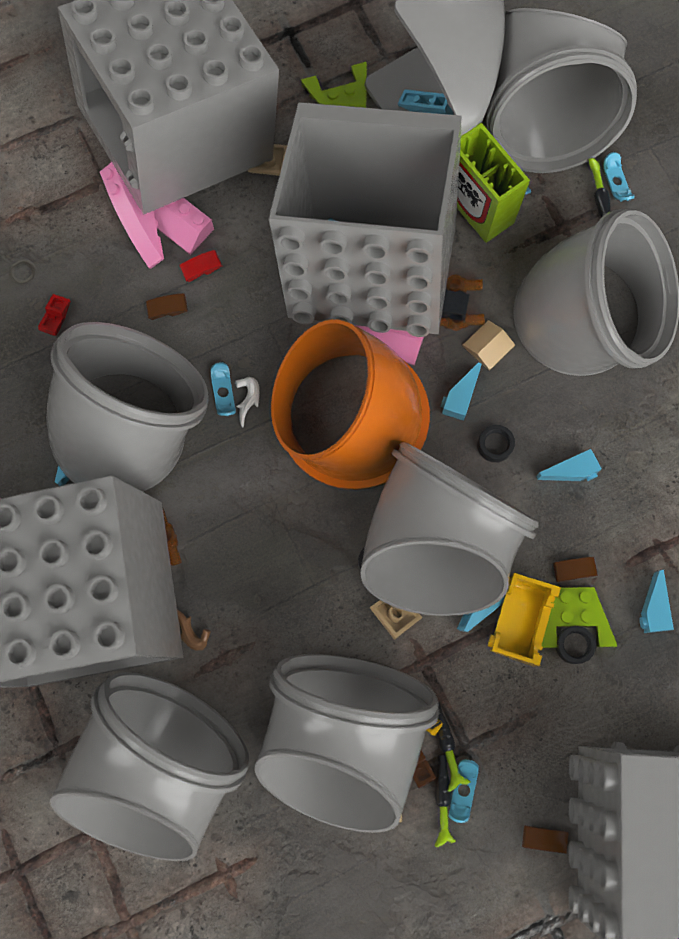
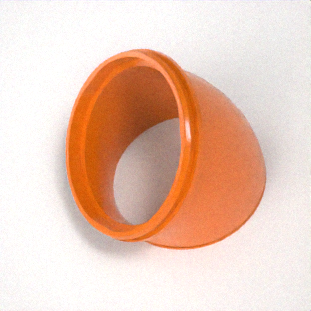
M338 319L326 320L312 326L294 342L280 365L271 399L272 424L280 444L305 473L319 482L336 488L366 489L386 483L398 460L392 455L393 450H399V444L403 443V441L421 450L429 429L430 408L427 394L421 380L411 366L377 337L349 322ZM349 355L366 356L368 364L367 386L362 405L354 422L344 436L333 446L320 453L307 455L296 440L291 421L292 403L298 387L313 369L328 360Z

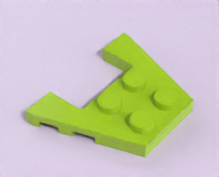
M366 62L351 66L355 82L321 91L317 76L301 79L303 88L307 89L311 98L318 104L366 108Z
M561 588L559 596L555 597L553 602L554 608L551 609L541 646L543 648H557L556 627L595 626L597 647H617V642L595 588Z

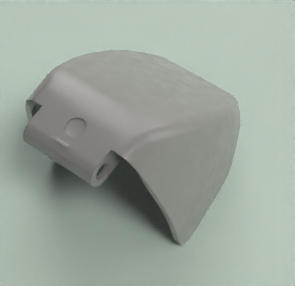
M396 0L394 6L395 14L418 47L370 74L366 78L365 89L379 109L409 111L398 106L404 89L442 93L454 115L462 116V136L483 121L495 89L504 46V0Z

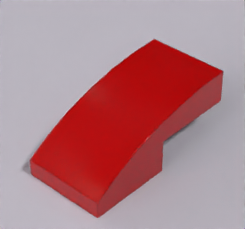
M216 250L205 252L180 264L185 280L188 282L203 274L209 275L222 267Z
M55 294L51 296L45 307L46 313L38 325L39 331L57 336L69 309L70 299Z

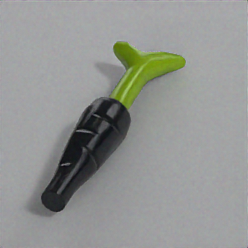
M590 158L588 160L589 166L593 172L597 189L594 193V199L602 218L611 211L610 197L607 189L603 187L599 161Z
M438 702V720L443 725L437 732L440 749L446 754L451 773L450 784L447 789L450 792L459 784L466 785L470 781L464 778L458 771L453 753L455 748L454 738L443 714L440 702Z
M438 755L435 799L436 804L440 807V833L435 842V847H440L447 841L450 843L456 842L448 830V806L451 804L452 796L451 791H447L450 780L446 755Z

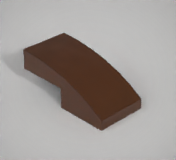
M184 293L162 296L146 301L148 318L151 320L166 315L173 317L188 311Z
M594 557L553 563L556 582L598 576Z
M422 750L420 751L413 776L418 789L436 780Z
M524 825L522 847L567 854L569 832Z

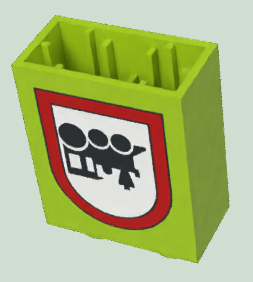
M480 123L461 136L457 209L484 242L487 243L515 223L530 180L485 126Z

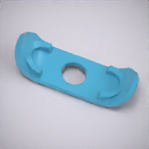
M611 152L605 157L603 164L613 197L620 200V202L623 200L629 201L635 198V195L631 193L623 174L621 156L617 152ZM618 177L622 182L621 185L614 184L613 178Z
M223 362L215 363L211 367V381L217 414L221 416L233 415L236 413L229 367ZM219 388H226L229 394L226 397H220L217 393Z
M467 759L459 762L458 771L464 778L470 781L469 784H466L470 788V794L466 797L461 796L458 792V788L461 785L459 784L453 790L449 809L450 819L458 823H464L469 819L479 771L478 764Z

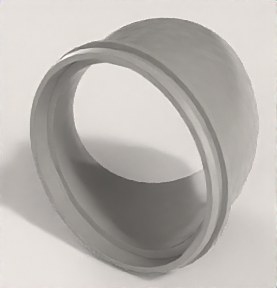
M518 8L505 11L504 46L495 89L487 111L486 129L521 170L533 173H552L579 166L590 158H595L604 152L621 136L633 116L637 101L636 79L630 65L624 59L627 40L619 32L602 23L574 14L537 8Z
M632 209L610 211L596 225L561 241L538 260L523 279L514 301V324L518 337L526 350L544 366L554 371L574 376L602 373L618 364L628 368H643L657 362L667 353L672 345L678 326L679 282L674 258L668 242L660 228L649 216ZM604 266L613 270L624 280L636 301L638 326L634 340L629 348L620 338L610 315L605 293Z
M85 322L71 326L56 339L52 347L51 362L54 373L48 394L46 420L50 447L63 473L73 483L114 476L142 492L160 483L177 464L184 447L188 429L199 424L206 414L208 389L201 374L186 358L163 342L137 330L111 323ZM115 374L132 375L145 379L159 387L170 398L178 413L154 412L127 404L108 395L89 381Z
M403 441V443L399 444V450L394 449L392 455L398 460L383 488L369 528L361 566V579L364 586L379 600L393 607L418 614L454 616L474 613L489 608L499 602L506 594L510 571L516 553L525 536L531 539L535 538L536 533L533 531L535 528H538L539 522L451 467Z
M305 654L288 657L280 661L270 677L269 686L275 695V701L265 739L254 768L260 783L273 796L286 805L321 822L348 830L372 833L385 832L395 828L400 822L426 729L434 726L438 720L439 709L436 694L423 682L408 674L361 659L337 655Z
M126 672L112 675L99 685L91 698L93 714L51 797L50 805L57 815L76 829L114 847L161 860L185 861L192 859L197 854L202 838L225 793L237 789L246 777L249 766V754L246 745L234 727L221 714L190 692L170 682L145 674Z

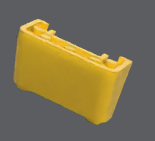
M513 573L509 577L508 590L504 597L495 633L490 635L488 646L491 647L490 651L533 667L540 666L542 656L538 651H542L543 646L541 645L550 612L554 608L553 602L555 597L559 596L561 587Z

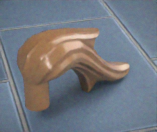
M177 609L178 620L182 629V634H180L181 640L195 651L203 650L207 646L211 631L203 629L201 637H197L191 626V616L186 618Z

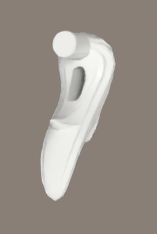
M246 377L235 381L237 388L247 387L246 398L236 406L240 408L239 422L242 427H244L245 416L249 408L254 404L258 407L259 384L253 377Z

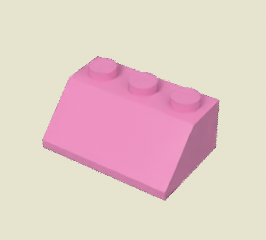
M185 198L154 210L155 219L158 221L157 229L190 255L214 230L212 219Z

